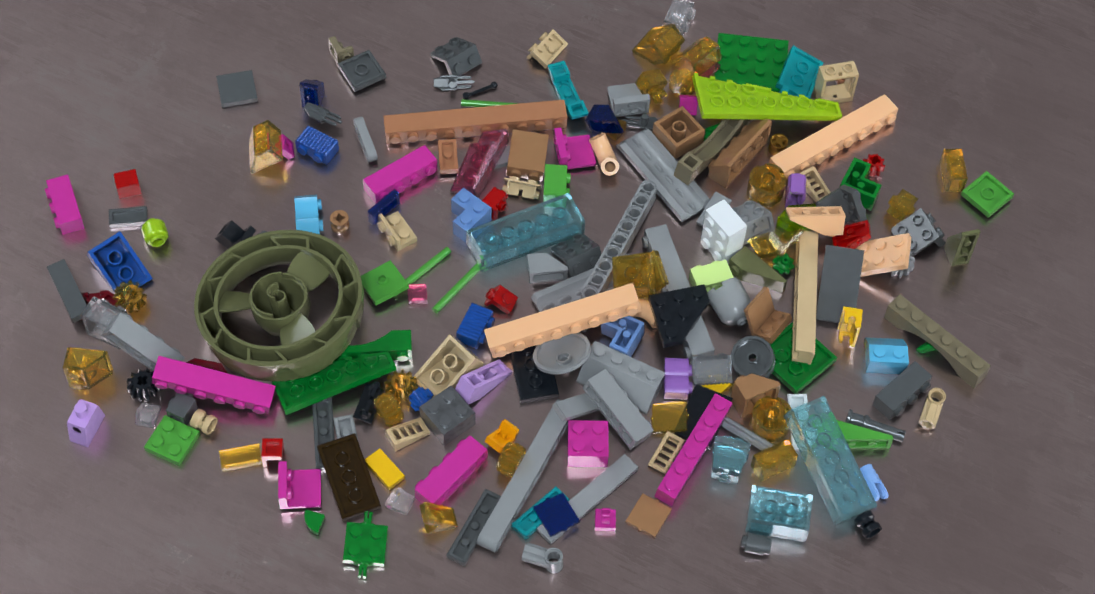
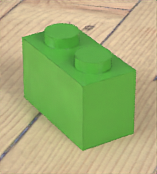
M545 164L543 205L565 206L566 199L570 197V188H566V184H570L571 173H567L568 165Z

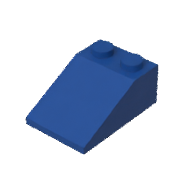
M121 231L87 252V257L120 299H123L153 279Z

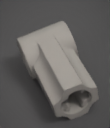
M528 542L525 545L522 561L544 567L550 573H558L562 570L563 554L560 549H547ZM553 558L558 559L557 562H550L549 560Z

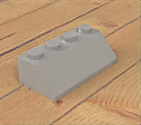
M594 341L591 346L590 356L582 365L576 382L585 385L588 379L606 369L614 376L620 388L625 390L631 402L639 408L640 412L647 415L664 384L665 372Z

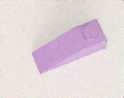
M498 359L462 375L455 390L469 405L480 400L509 377L513 371Z

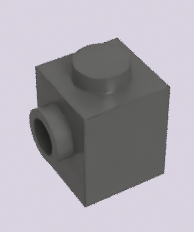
M177 393L168 403V408L166 409L167 416L188 425L193 414L198 410L196 399L188 393Z

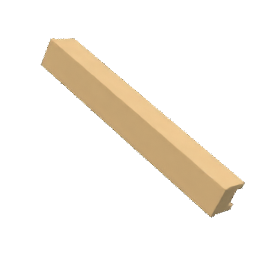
M800 230L795 248L791 361L811 365L815 355L818 232Z

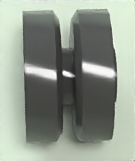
M746 336L738 340L732 348L730 355L731 364L738 376H747L752 373L769 378L774 372L776 365L775 354L765 339L758 336Z

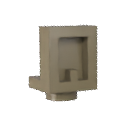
M335 36L328 38L329 50L337 63L354 56L352 46L344 48L343 44L338 42Z

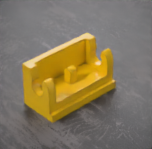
M843 306L837 327L840 343L843 341V336H848L850 338L849 346L855 347L861 329L863 309Z

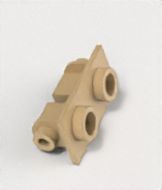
M515 176L504 177L507 185H503L502 190L508 195L518 197L519 191L522 190V198L539 199L540 192L537 189L541 190L542 188L537 181L527 180L525 182L520 181V178Z

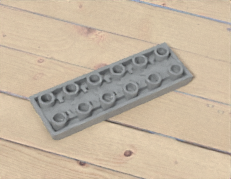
M646 128L631 138L617 144L616 147L645 180H652L657 184L656 193L681 222L705 209L710 201L709 197L694 180L689 185H686L673 176L678 163L677 160L649 129Z
M628 253L625 254L606 291L633 283L634 287L637 288L650 282V279L633 255ZM593 268L534 293L531 300L539 312L581 299L582 288Z

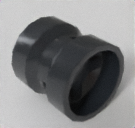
M871 511L860 514L854 520L857 527L862 529L861 533L865 539L877 535L882 530L879 522L874 520L875 516Z

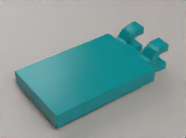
M793 45L776 84V88L780 89L778 93L786 91L788 95L799 97V94L810 99L815 87L819 66H823L824 62Z

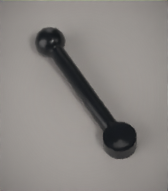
M492 82L491 85L480 88L473 92H464L463 99L468 100L472 95L483 92L490 88L495 89L497 88L498 84L496 82Z

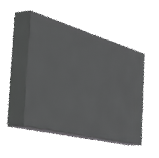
M826 245L816 310L817 321L838 324L843 306L857 307L864 250Z

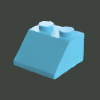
M864 338L866 373L900 374L908 367V346L904 339Z

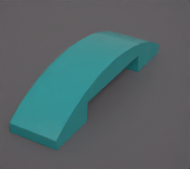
M565 61L549 64L547 67L559 100H565L566 112L569 118L573 120L588 116L589 112L584 101L580 100Z

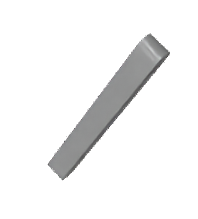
M644 180L640 184L583 286L581 299L605 292L655 202L657 184L654 181Z
M553 407L477 539L478 545L494 553L500 548L511 528V524L518 516L568 427V421L562 422Z

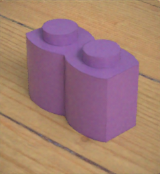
M800 173L789 175L788 184L785 189V212L786 207H803V202L806 199L805 175Z
M665 358L664 399L688 400V394H692V382H689V376H692V365H689V359Z

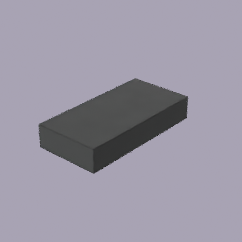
M147 206L109 209L110 228L142 226L148 220Z

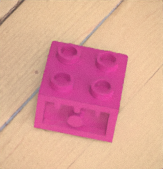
M561 127L554 128V145L558 164L568 165L567 170L595 166L596 160L589 142L590 135L566 137V134L562 133Z
M287 461L278 462V500L280 509L321 507V470L288 469Z

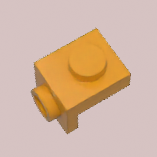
M504 419L499 428L486 437L485 442L498 453H501L514 444L519 429Z

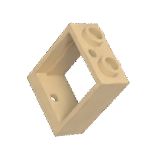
M848 61L819 66L813 91L815 99L820 98L838 103L853 101L859 77L855 62ZM845 79L843 84L826 86L828 81Z

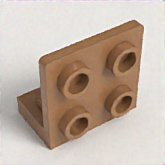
M763 287L744 309L751 335L761 337L770 344L776 340L792 321L791 314L774 309L768 287Z

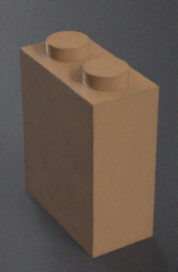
M513 129L506 176L542 181L549 135Z

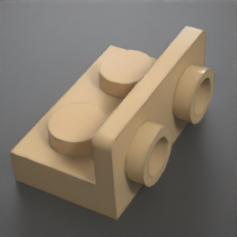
M554 29L549 33L544 32L539 38L541 42L538 45L534 43L528 50L530 54L526 57L528 59L531 57L535 58L545 69L568 45Z
M399 211L386 217L382 213L378 215L379 222L377 226L379 230L387 235L388 243L391 246L394 245L397 251L417 242L416 235Z

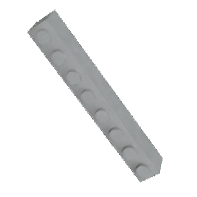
M667 225L645 229L642 245L648 250V261L654 266L653 273L655 279H659L660 292L690 287ZM701 315L683 343L684 356L689 359L691 365L713 360L715 349Z

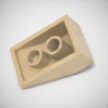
M449 334L413 376L412 380L425 390L428 388L433 393V397H435L449 386L455 389L462 375L482 367L484 362L459 339Z

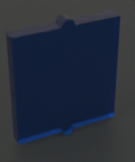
M563 492L550 499L546 498V501L533 507L550 537L562 531L567 532L568 528L580 523L579 518Z

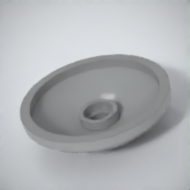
M569 334L560 339H553L537 345L533 352V360L535 366L544 373L553 375L566 374L578 369L587 361L591 353V345L588 338L583 334Z

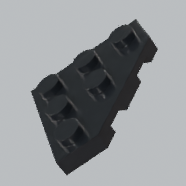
M704 284L648 296L663 348L682 345L689 332L699 320L702 312L709 305L710 300Z

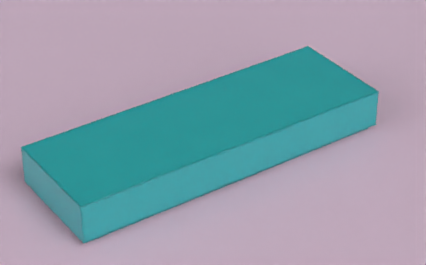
M554 487L511 524V527L526 540L537 531V528L570 501V499L559 488Z

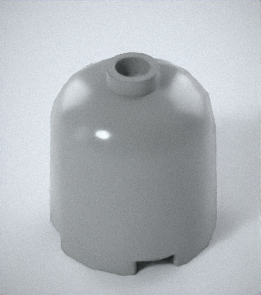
M736 277L721 282L722 287L717 290L712 288L707 293L710 300L709 303L723 324L727 326H742L747 323L744 309L751 300L741 281Z

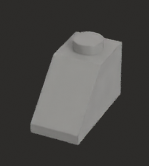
M535 252L527 254L530 284L567 279L568 267L548 253Z

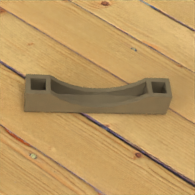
M723 119L701 145L692 151H688L678 161L673 176L689 185L720 154L721 150L726 148L731 140L740 134L742 128L748 125L751 119Z
M901 294L888 305L884 316L885 319L898 329L913 333L931 344L946 358L957 375L973 389L987 376L990 364Z

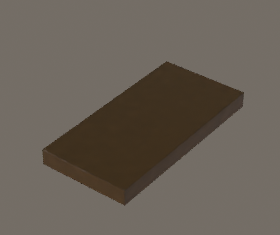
M355 433L317 446L342 521L362 515L365 511L369 512L381 508Z

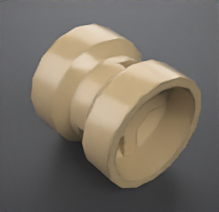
M198 409L190 420V426L195 429L199 428L204 434L210 435L217 425L218 418L213 415H207L204 410Z

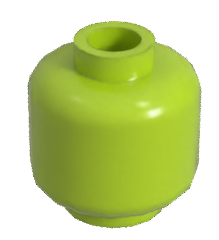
M151 218L142 225L141 231L145 243L150 246H162L169 237L165 222L161 219Z

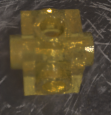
M902 189L897 196L893 195L889 200L888 204L890 207L887 212L894 218L902 221L914 213L916 210L914 206L918 198Z

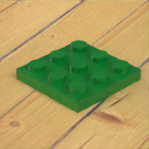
M792 322L770 344L776 360L772 374L794 394H798L835 363L837 357L820 341L815 339V355L811 365L791 361Z

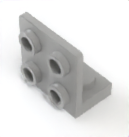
M642 82L607 87L613 117L649 113L650 96L645 94Z
M749 200L740 206L732 207L747 225L743 245L775 232L772 212L756 201Z

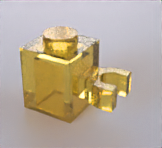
M660 69L643 71L635 82L642 95H652L655 104L662 103L663 100L661 98L667 97V93L663 88L668 82Z

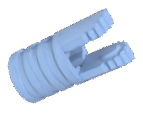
M867 464L857 470L856 474L859 476L872 501L875 502L880 498H888L889 494L872 464Z

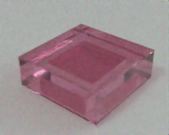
M426 284L409 285V289H407L408 305L428 304Z

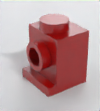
M493 187L482 200L492 208V219L495 221L498 219V213L506 208V200L508 198V194L505 191L499 190L496 187Z

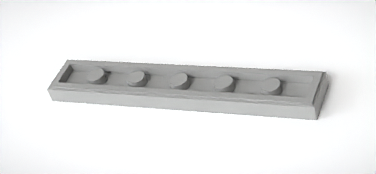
M624 454L537 528V532L550 545L553 544L637 472L639 467Z

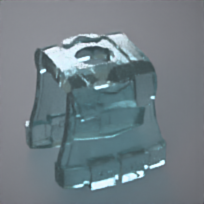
M715 436L712 449L713 467L711 478L718 479V481L723 483L731 482L738 484L741 470L748 460L751 444L739 438Z

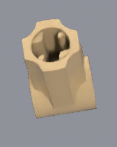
M941 388L931 389L926 397L918 422L924 428L935 429L946 399V394ZM932 398H937L939 402L934 401Z

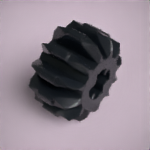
M146 368L144 372L138 369L137 374L131 372V378L127 379V391L133 399L138 398V401L141 402L146 398L149 402L151 396L156 398V392H160V388L152 384L154 371L150 372Z

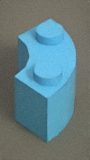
M317 194L295 196L296 230L320 235V231H324L323 220H319V210H322L321 199L317 198Z

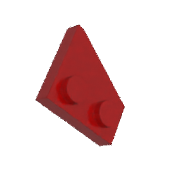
M865 220L844 225L843 235L832 237L833 246L855 249L871 239L869 221Z

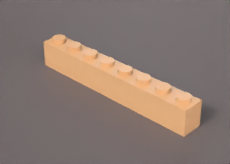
M884 94L770 157L768 169L780 183L788 180L790 174L800 173L815 164H820L827 157L836 155L843 148H849L854 142L866 138L868 134L879 131L886 124L893 123L896 120L898 108Z
M630 283L484 329L492 357L496 358L515 351H522L534 345H541L553 339H560L569 334H576L588 328H595L607 322H614L626 316H633L642 312L634 284Z

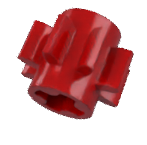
M868 154L867 159H863V161L871 164L869 176H879L880 171L884 172V159H881L878 154Z

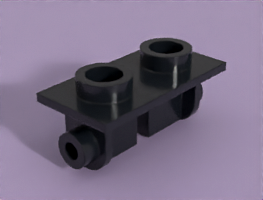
M379 382L366 383L354 412V418L372 424L385 391L381 389Z

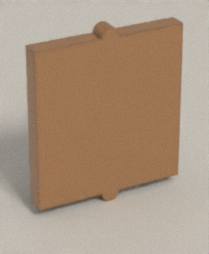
M642 493L625 523L638 529V532H644L655 538L672 508L660 503L658 499L655 500Z

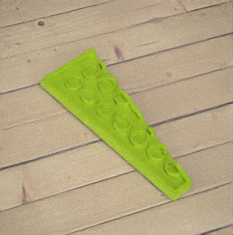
M694 73L692 76L702 119L837 121L842 118L838 102L820 98L812 100L799 94V97L788 95L786 91L778 93L771 91V88L748 83L740 85L728 79L725 82L716 80L714 76L709 78L698 76V73Z

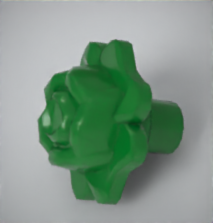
M778 253L777 257L772 260L774 264L773 269L777 270L779 274H789L790 270L795 267L792 264L794 259L790 258L787 253L783 255Z

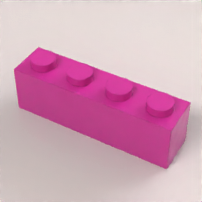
M423 145L364 178V191L376 205L380 202H385L389 197L396 193H401L410 185L417 184L426 176L433 175L437 171V159Z
M470 435L465 440L462 439L452 453L449 452L445 455L438 467L434 466L430 470L429 475L416 484L415 498L430 511L434 512L488 459V449Z

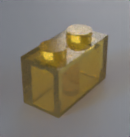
M944 149L940 159V167L945 192L962 191L968 180L962 149Z
M787 439L754 454L751 467L761 482L794 467L798 454Z

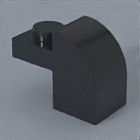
M231 220L223 226L215 240L229 249L235 244L252 237L256 229L250 225L243 230Z

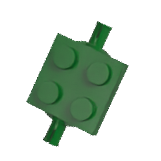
M365 511L364 522H347L343 563L359 566L357 577L360 579L362 571V579L366 578L367 567H384L388 526L373 524V512L369 511V519L367 518L368 511Z

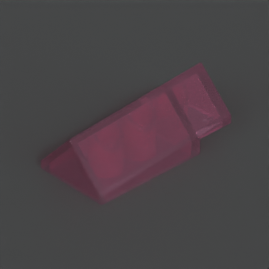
M506 129L482 132L478 143L470 144L450 192L457 194L464 187L479 198L509 143L508 131Z

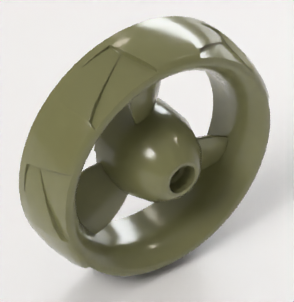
M277 230L258 234L235 244L210 265L203 275L195 294L194 314L203 339L210 346L219 361L227 368L252 380L288 381L304 378L323 370L345 351L355 336L357 328H360L364 311V290L356 263L339 244L327 237L308 231ZM290 264L287 273H282L281 271L273 272L261 277L253 285L250 294L233 291L239 283L260 270L277 265ZM330 276L339 288L337 304L328 320L318 330H315L312 323L308 320L311 308L308 292L320 286ZM251 309L256 323L267 333L280 337L281 345L260 346L237 338L224 326L222 313Z

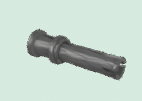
M849 409L845 420L846 423L893 435V440L900 443L903 442L904 434L906 433L905 430L870 419L869 415L863 416L854 413L851 409Z

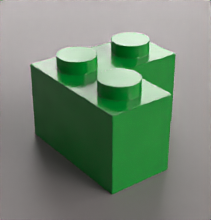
M854 157L840 187L845 184L857 189L861 194L860 199L863 207L872 211L882 185L867 179L871 164Z

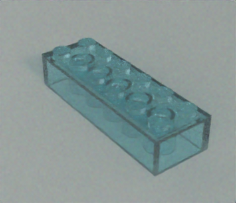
M566 193L466 230V244L481 272L550 247L558 242L571 239L576 234H584L585 220L570 193Z
M825 396L789 410L783 417L835 526L877 507Z

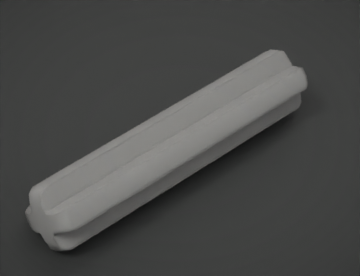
M726 417L723 421V428L768 455L774 453L776 446L730 417Z

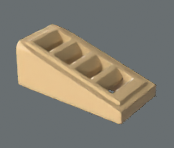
M814 166L800 172V174L806 176V192L815 203L823 198H819V194L824 193L826 196L831 193ZM819 187L820 190H818L817 192H815L814 189H816V188Z
M421 417L385 430L386 437L395 452L430 435V431ZM417 425H419V426L421 427V429H422L421 432H419V431L417 430V428H416ZM411 428L413 429V431H414V433H415V434H413V435H412L411 432L409 431V429H411ZM403 432H406L408 436L404 437Z
M667 431L648 466L666 475L685 444V440ZM670 441L677 445V447L674 448L667 444V442ZM666 447L673 451V454L664 451L663 448ZM660 453H661V454L667 456V457L670 458V459L667 461V460L663 459L662 457H660L659 455H660ZM656 459L666 464V466L663 468L662 466L656 464Z

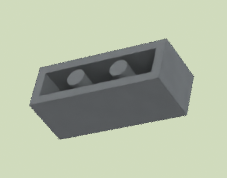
M914 361L875 396L873 406L889 420L895 415L897 417L900 416L905 410L906 405H912L921 392L925 393L931 387L932 375Z

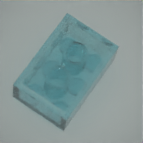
M752 485L745 532L806 542L810 528L813 495Z

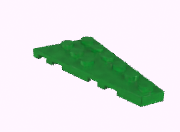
M389 351L365 354L361 358L345 357V360H334L331 365L310 376L288 381L271 382L276 386L277 396L285 414L288 415L397 369Z

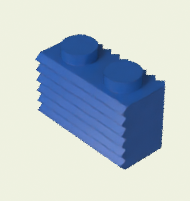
M309 125L295 140L297 151L301 155L312 157L317 163L322 162L328 165L339 151L337 139Z
M471 303L456 332V338L463 344L478 349L479 345L484 344L486 341L484 329L493 327L495 323L493 310Z

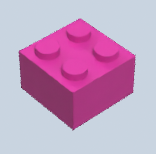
M568 420L567 467L607 468L609 458L608 421Z

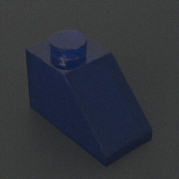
M309 79L301 81L299 87L302 107L307 102L321 106L325 94L324 82Z
M593 105L585 119L592 133L622 134L624 132L609 105Z

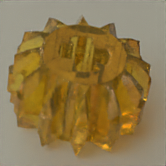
M681 68V70L675 69L674 72H671L668 85L672 93L692 95L695 92L692 80L695 71Z
M132 280L128 281L127 284L122 282L114 290L116 294H114L113 299L117 300L115 306H121V312L127 309L128 314L132 313L133 310L138 312L140 307L142 308L146 304L144 300H146L147 295L143 294L145 288H139V282L133 285Z
M403 369L401 373L394 371L393 375L387 376V381L384 383L385 393L387 396H390L392 401L398 399L399 404L403 399L408 402L409 396L418 388L416 384L417 379L412 377L411 372L405 374Z
M386 392L374 399V407L386 426L391 427L404 419L403 411L392 393Z
M508 442L498 458L497 471L505 476L513 477L526 454V448L520 444Z

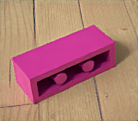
M68 174L46 180L48 188H45L47 199H52L49 206L52 214L56 213L57 216L53 218L56 229L60 228L62 235L85 229Z

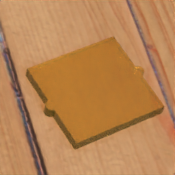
M687 401L652 404V417L650 419L652 421V429L654 430L653 434L666 433L667 431H687V418H689Z

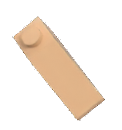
M841 206L786 207L789 220L825 236L843 235L846 215Z

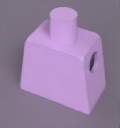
M80 399L74 406V410L67 421L69 440L71 442L89 447L105 417V414L98 405Z

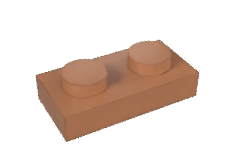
M456 139L438 140L440 174L458 173Z

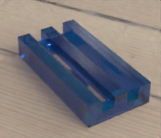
M395 189L369 209L367 211L369 214L368 222L375 225L378 222L379 214L382 213L385 216L399 205V192Z

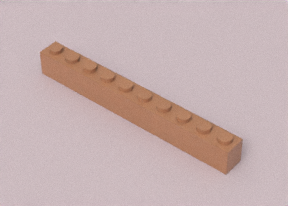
M565 100L383 116L386 144L512 133L513 129L542 131L560 127L567 128Z

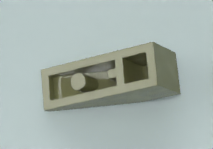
M979 229L961 232L947 238L944 250L951 266L969 263L980 235Z
M746 246L730 258L729 268L732 275L737 276L741 281L761 287H768L780 293L785 291L787 280Z

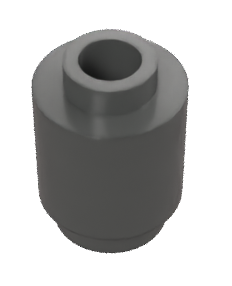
M747 532L746 535L742 536L740 547H743V551L746 553L760 556L764 554L769 555L772 539L767 538L765 535Z

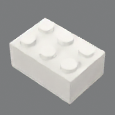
M725 200L706 209L701 244L705 249L709 250L715 261L726 260L729 264L730 258L743 248L747 225Z

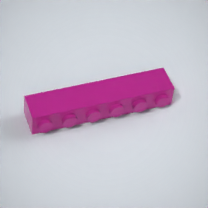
M159 355L152 376V384H155L157 388H171L179 394H194L196 398L213 399L218 404H233L235 408L252 409L257 414L269 413L276 387L275 385Z
M716 393L714 394L657 488L655 498L671 507L673 506L728 415L733 404L732 402Z

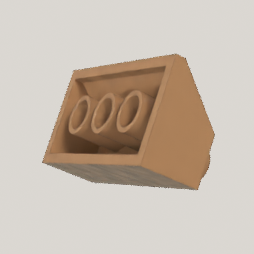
M753 120L748 126L745 125L738 137L735 136L729 146L721 150L719 157L710 162L708 177L726 188L768 143L772 120Z

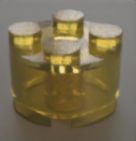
M771 163L755 166L749 176L747 186L748 198L762 206L774 207L775 204L781 201L784 195L787 181L783 174L784 171L779 166Z
M770 396L759 399L752 411L750 420L751 430L771 443L783 439L791 425L792 409L784 399L779 397L770 398Z

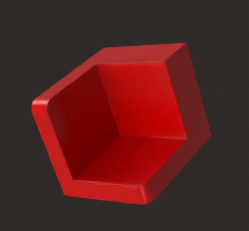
M136 169L114 173V180L120 199L141 194Z
M262 438L261 458L263 467H267L268 460H282L284 453L283 438Z

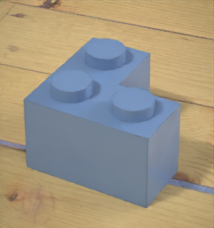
M464 187L451 199V212L458 216L453 221V234L468 244L492 221V208Z
M626 316L614 322L601 324V334L613 338L609 345L610 348L631 357L645 334L644 322L636 318Z

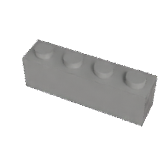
M120 312L115 315L102 334L106 339L152 371L155 369L158 355L182 362L185 358L178 349L168 346L161 337L151 334L145 326L134 322L132 317L126 313Z
M604 369L587 380L583 390L630 450L650 437L654 431L651 423L645 420L639 408L631 402L625 390L620 388L612 374Z

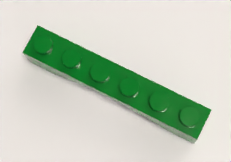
M391 330L385 336L375 341L361 345H349L335 361L345 360V357L350 356L352 358H361L365 354L389 351L393 360L401 362L412 360L411 330Z

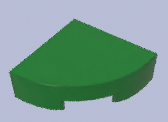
M306 509L304 514L305 523L313 534L319 535L325 515Z

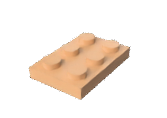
M905 233L868 240L858 246L856 249L864 250L861 277L908 269L911 247L910 234Z

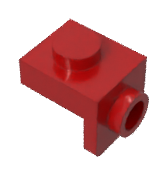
M498 285L488 290L484 305L489 306L493 304L504 313L509 314L518 297L502 285Z

